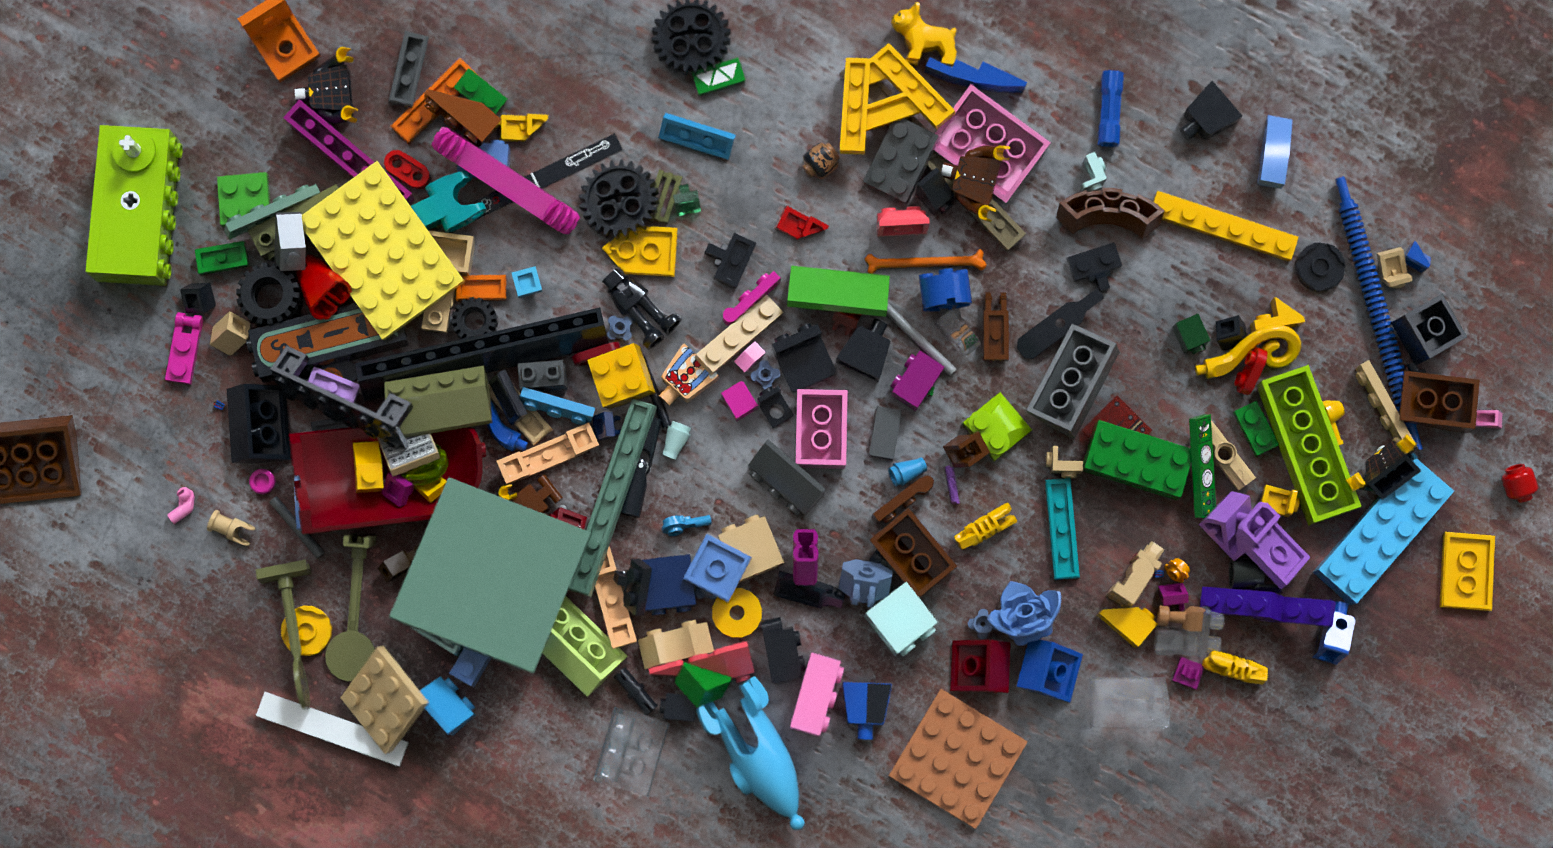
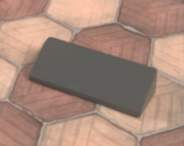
M405 31L388 105L413 108L429 36Z

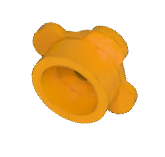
M1175 558L1170 560L1169 564L1164 565L1167 575L1172 580L1183 583L1184 579L1189 578L1190 568L1183 560Z

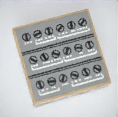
M431 434L406 437L405 439L409 445L406 450L400 447L392 448L383 439L378 437L392 476L406 473L408 470L440 459Z

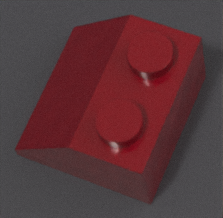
M952 640L950 691L1009 693L1011 642L997 640Z

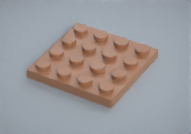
M940 689L888 776L976 829L1028 741Z

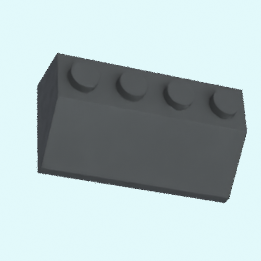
M1071 324L1026 411L1052 429L1075 439L1120 353L1117 343Z

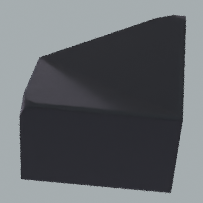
M191 283L180 289L186 313L207 312L216 306L211 283Z
M1239 315L1216 321V339L1222 350L1233 349L1246 337V326Z

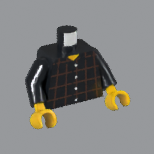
M339 47L334 56L327 59L315 68L313 73L308 75L309 87L295 88L296 102L299 99L302 102H310V108L332 125L347 121L351 123L357 122L356 118L351 117L354 116L353 112L358 111V109L353 107L350 70L347 65H343L344 62L352 63L354 61L353 57L346 56L347 52L351 51V48Z
M1407 434L1397 443L1391 441L1387 445L1380 446L1376 453L1366 460V471L1363 478L1358 472L1346 479V482L1353 492L1357 489L1363 491L1374 490L1383 500L1421 472V469L1412 461L1417 459L1420 454L1416 446L1417 444Z

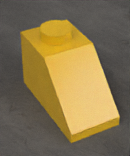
M379 442L353 443L356 493L382 492L383 475Z
M1139 607L1104 609L1097 614L1101 620L1134 648L1139 647L1158 624L1154 621L1156 617L1146 608L1142 610Z

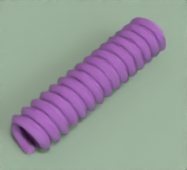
M948 465L944 469H946L945 474L950 494V503L959 504V492H957L958 487H956L957 482L954 475L955 470H953L954 467Z

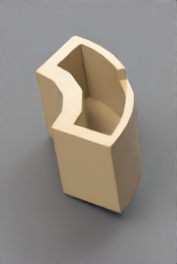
M696 620L681 623L682 628L663 633L661 629L648 631L647 637L638 639L644 668L649 669L698 654L712 653L714 649L707 622L697 624Z

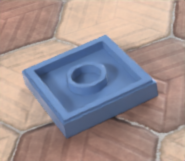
M706 534L683 580L729 602L752 557Z

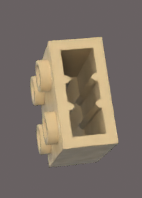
M758 514L744 520L746 524L736 527L735 524L729 525L721 529L722 534L718 535L720 541L752 557L739 583L784 565L765 516L759 518Z

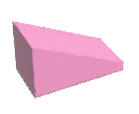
M1477 410L1476 427L1502 429V413L1499 410Z

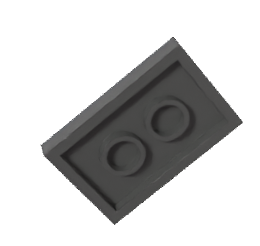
M906 119L892 122L863 182L905 203H909L938 144L940 136Z

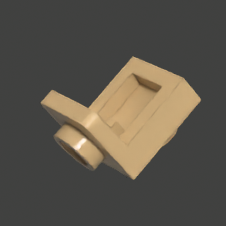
M1398 247L1377 253L1380 277L1384 284L1391 288H1400L1405 286V283L1412 281V276L1407 273L1404 249Z
M1052 446L1050 452H1046V467H1050V474H1061L1062 478H1076L1077 474L1083 472V461L1058 460V446Z

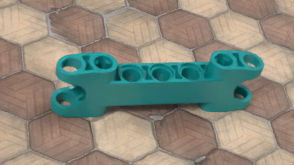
M459 171L428 184L425 189L429 197L411 206L427 230L442 224L446 233L454 232L469 225L487 211L484 202L461 205L458 202L460 189L472 179L468 171Z

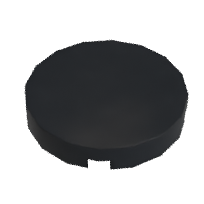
M1321 242L1313 243L1306 246L1298 255L1295 263L1296 275L1300 283L1307 289L1316 292L1328 291L1336 287L1343 279L1345 259L1335 246Z

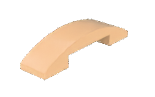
M586 423L567 431L564 435L521 453L519 451L496 462L507 485L567 462L598 447L599 444L590 423Z
M608 547L595 588L612 649L636 643L637 640L629 611L623 606L624 593L622 586L617 585L613 580L614 572L617 569L611 548Z

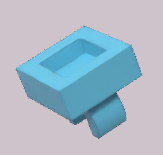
M536 266L512 272L518 298L543 292Z

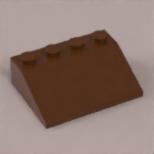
M73 415L0 423V504L81 496L78 443Z

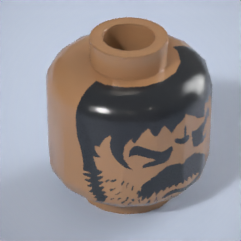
M819 142L804 153L803 160L805 164L802 167L810 177L815 175L817 178L823 179L838 168V159L840 157L829 143L825 145Z

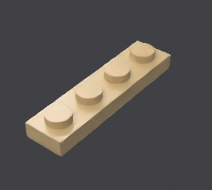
M765 295L700 350L694 358L712 376L779 319L784 312L768 295Z
M1368 360L1355 368L1358 382L1361 386L1366 387L1369 393L1368 400L1380 412V421L1386 430H1390L1393 436L1392 441L1397 443L1407 434L1412 438L1405 423L1399 421V413L1371 362Z

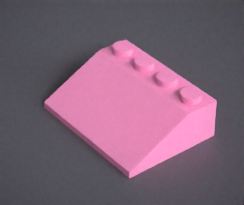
M970 84L953 108L955 115L935 132L936 135L940 136L935 151L952 164L958 166L960 156H965L968 150L983 145L1009 146L1010 149L1003 151V156L1010 159L1009 161H1001L993 192L994 195L1007 203L1050 146L1051 142Z

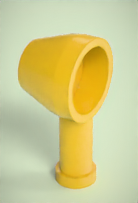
M1322 401L1338 445H1342L1344 443L1341 440L1336 421L1344 415V407L1340 401Z

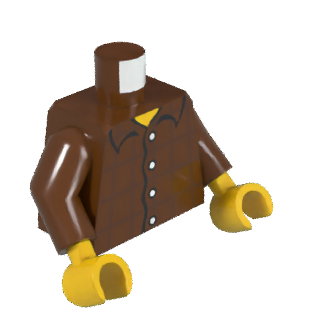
M983 145L968 150L965 156H960L958 166L944 162L941 174L943 177L954 180L952 191L955 192V197L967 211L978 215L980 219L988 222L992 220L988 219L987 213L990 210L996 212V209L990 207L1001 161H1009L1010 159L1003 156V151L1010 149L1009 146Z

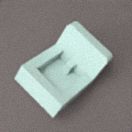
M1093 152L1086 155L1083 160L1091 180L1081 185V192L1085 190L1088 192L1099 191L1103 188L1102 185L1107 179L1104 173L1106 167L1102 158H1097L1096 153Z

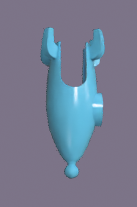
M754 676L748 679V682L740 685L745 696L740 702L758 737V747L748 745L743 740L724 707L718 710L714 702L696 709L698 718L703 729L708 734H721L725 747L733 761L730 764L732 777L742 793L745 795L753 793L769 808L782 816L790 818V827L793 830H801L804 827V819L797 815L799 789L796 770L783 740L762 710L767 705L769 697L763 685Z

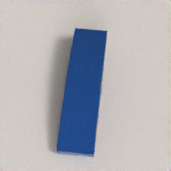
M930 57L924 73L950 83L969 87L971 84L978 90L992 92L1023 93L1027 84L1026 81L984 61L978 70L957 59L953 67H950Z

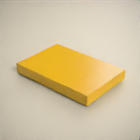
M1454 532L1443 533L1440 607L1492 611L1495 536Z

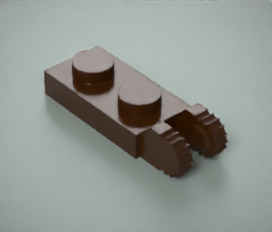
M985 292L983 361H1008L1009 311H1007L1006 292H1000V310H991V292Z
M928 475L922 476V478H919L874 512L871 517L877 525L882 521L887 524L897 516L895 513L897 509L901 506L906 509L917 500L914 496L928 493L933 487V478Z

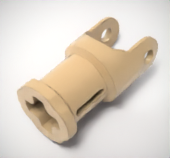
M215 510L208 522L207 531L212 532L214 530L225 535L228 540L248 546L250 543L238 535L239 527L248 530H255V527L240 519L235 518L233 520L221 515L220 511Z

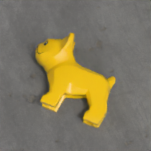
M916 2L910 9L900 10L892 16V28L901 33L905 38L909 49L906 61L910 65H918L922 52L937 50L942 57L940 62L953 67L957 53L954 39L956 35L955 28L949 30L925 24L919 13V2Z

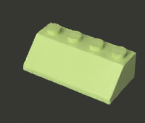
M565 596L542 653L588 697L615 671L628 655L620 648L612 649L610 638Z

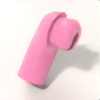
M182 487L178 490V507L167 514L174 525L193 511L195 496L193 491L187 487Z

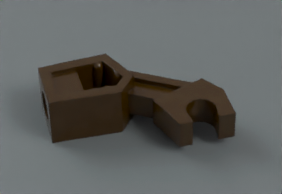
M419 545L408 554L406 551H401L381 563L377 569L386 583L409 571Z

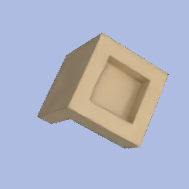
M229 311L213 326L210 345L228 355L234 354L246 343L249 336L250 322Z

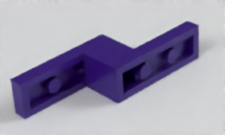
M1203 586L1200 607L1206 609V613L1246 616L1267 622L1333 627L1336 602L1331 600L1284 597L1273 592Z

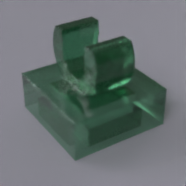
M688 184L680 185V194L673 195L677 216L701 212L698 191H690Z

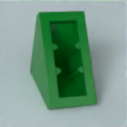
M685 662L675 678V684L696 708L722 698L731 682V677Z

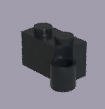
M781 617L761 620L772 683L802 678L801 671L806 670L803 655L798 656L797 646H801L799 630L794 631L793 626L783 628Z

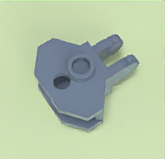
M858 559L847 561L842 565L838 589L850 596L852 605H857L860 602L867 603V607L873 608L875 601L889 596L893 571L881 563Z

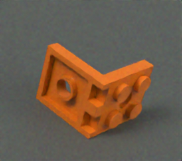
M266 0L237 18L279 82H282L321 57L285 0ZM291 43L293 45L292 51L289 54H282L280 52L282 44Z

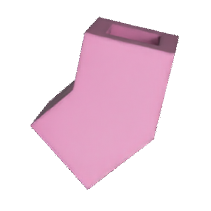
M754 342L734 362L744 372H748L763 358L766 352Z

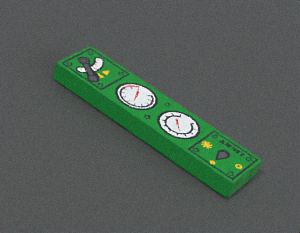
M1208 414L1189 419L1195 518L1206 517L1216 507L1211 415Z

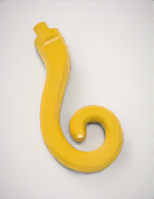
M1264 326L1250 333L1228 353L1204 359L1203 365L1195 366L1196 375L1205 374L1207 379L1225 375L1239 365L1250 350L1252 351L1263 341L1273 338L1286 340L1288 348L1283 355L1273 357L1272 352L1277 350L1280 344L1277 340L1266 342L1262 347L1268 354L1266 365L1272 368L1285 367L1298 357L1301 350L1300 337L1292 328L1287 326Z

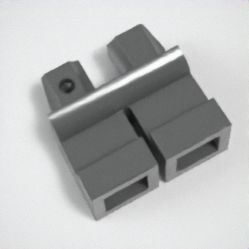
M563 360L518 364L520 393L522 387L539 392L543 391V388L545 391L568 389L566 364L563 363Z

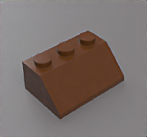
M909 508L870 539L900 578L908 583L919 598L957 568V565Z

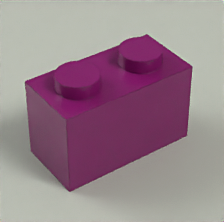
M920 350L916 356L910 355L904 365L907 370L903 376L898 374L890 386L893 388L891 396L914 411H917L944 370L943 365Z

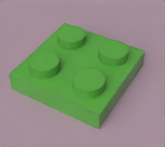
M267 172L217 177L220 225L222 227H225L227 220L235 215L240 214L243 216L250 213V210L258 205L263 204L266 206L270 204Z

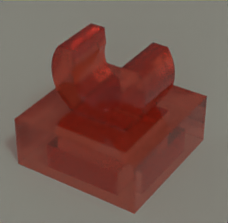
M835 312L832 318L835 321L832 327L833 330L836 331L839 324H843L847 328L845 335L848 336L852 329L856 328L862 314Z

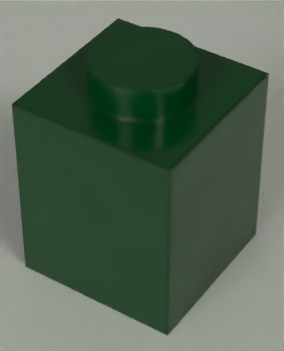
M1199 314L1179 321L1172 327L1184 354L1192 352V355L1198 354L1206 350L1205 345L1211 341Z

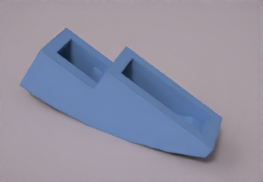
M1267 116L1259 161L1258 185L1278 189L1285 185L1291 144L1292 119Z

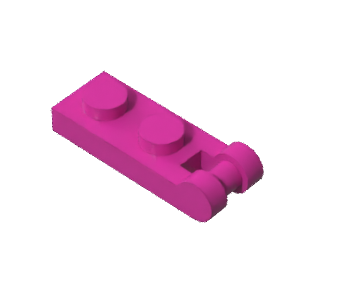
M775 271L770 275L767 273L762 275L756 282L758 286L752 292L747 290L739 297L738 301L740 303L737 306L724 310L723 321L725 325L730 326L780 284L781 278Z
M177 312L165 376L166 381L192 385L203 326V316L194 315V317L186 316V313ZM185 326L192 327L191 334L184 333Z

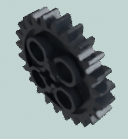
M676 0V7L667 4L668 13L660 11L662 19L654 20L657 27L652 28V34L655 35L652 37V44H657L654 46V52L660 53L658 56L659 61L666 60V68L674 65L675 73L682 68L685 76L689 70H693L694 75L697 76L698 69L701 68L704 73H707L706 66L709 65L715 69V60L723 62V57L720 53L728 54V48L725 45H731V39L728 38L731 35V29L726 28L729 26V21L722 20L724 12L716 13V4L709 8L708 0H705L702 5L699 4V0H694V3H690V0H685V4H681L679 0ZM701 20H705L708 22V24L704 27H699L696 25V23ZM675 23H681L684 25L681 29L678 30L672 28V26ZM689 34H694V38L689 39ZM703 43H708L711 45V47L707 50H702L699 48V46ZM677 46H684L687 48L684 52L681 53L676 52L674 50Z
M623 159L620 160L618 166H615L613 160H611L609 168H606L602 163L601 172L593 169L595 177H586L589 185H581V189L586 194L579 195L580 200L585 202L580 204L579 207L581 211H586L582 216L585 220L590 219L588 221L589 227L596 226L595 231L597 234L604 230L606 238L613 233L616 240H618L620 233H623L626 239L629 237V231L638 235L637 228L639 226L646 230L644 222H653L650 213H658L653 205L660 204L659 199L654 197L659 194L657 188H653L656 182L654 179H650L649 171L643 173L644 169L641 165L635 169L633 161H630L625 166ZM627 182H635L631 189H624V185ZM603 187H611L607 194H600V190ZM622 196L621 202L617 203L618 197ZM631 205H639L637 211L628 212ZM615 210L612 217H604L606 211Z

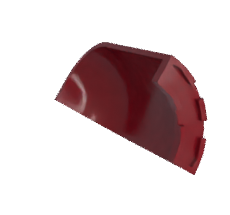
M347 427L289 434L294 476L299 478L298 481H294V487L300 510L298 515L302 534L431 519L440 496L430 503L414 488L413 493L408 497L406 505L398 507L382 495V492L356 493L353 443L378 441V437L373 439L358 427L356 429ZM472 427L430 433L437 450L443 453L447 459V467L441 477L446 481L450 477L479 488L483 473L482 458L486 457L485 442H480L477 432ZM379 444L384 486L387 474L391 471Z

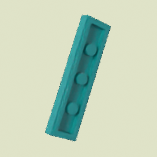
M1071 478L1045 480L1054 580L1080 578Z

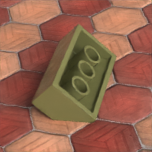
M484 366L384 382L385 399L389 393H392L411 402L413 405V409L400 427L405 438L492 423L490 387Z

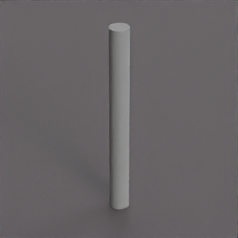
M888 303L887 316L927 355L943 365L944 371L951 376L957 369Z

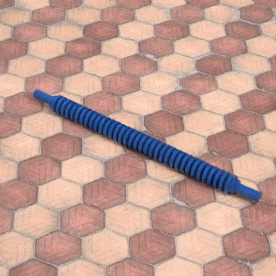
M1345 177L1335 179L1341 198L1338 210L1339 213H1343L1340 215L1341 219H1346L1342 221V224L1344 226L1348 225L1344 227V231L1348 232L1346 237L1350 238L1347 240L1348 244H1352L1349 246L1350 250H1354L1351 252V255L1356 256L1353 258V262H1359L1354 266L1358 269L1356 271L1357 275H1361L1358 277V280L1363 281L1360 283V287H1365L1361 289L1362 293H1367L1363 297L1364 299H1369L1365 301L1366 306H1369L1367 311H1373L1369 314V318H1374L1370 320L1371 324H1377L1372 326L1373 330H1378L1374 332L1375 337L1380 336L1376 338V342H1382L1377 345L1378 349L1384 348L1379 353L1380 355H1386L1381 357V360L1387 361L1383 363L1384 368L1389 367L1385 370V374L1391 373V375L1386 377L1387 380H1393L1388 382L1389 386H1394L1390 389L1391 393L1396 392V394L1392 395V398H1398V400L1394 401V405H1399L1401 403L1403 371L1401 372L1400 370L1405 369V366L1399 365L1403 363V359H1397L1401 357V352L1395 353L1400 349L1399 346L1394 347V345L1398 344L1397 340H1392L1396 338V335L1390 334L1394 332V328H1388L1392 326V321L1386 322L1391 318L1390 315H1385L1389 313L1388 309H1383L1387 307L1386 302L1381 303L1385 301V297L1381 296L1384 294L1383 290H1378L1382 288L1381 284H1376L1380 282V279L1374 278L1378 276V272H1372L1376 270V266L1372 265L1375 263L1374 259H1370L1373 257L1372 253H1368L1371 251V248L1366 247L1369 245V241H1363L1367 239V235L1364 234L1366 232L1365 228H1362L1364 226L1363 222H1360L1362 217L1358 216L1361 214L1360 210H1355L1359 206L1350 197ZM1404 422L1418 449L1422 450L1423 447L1417 430V424Z

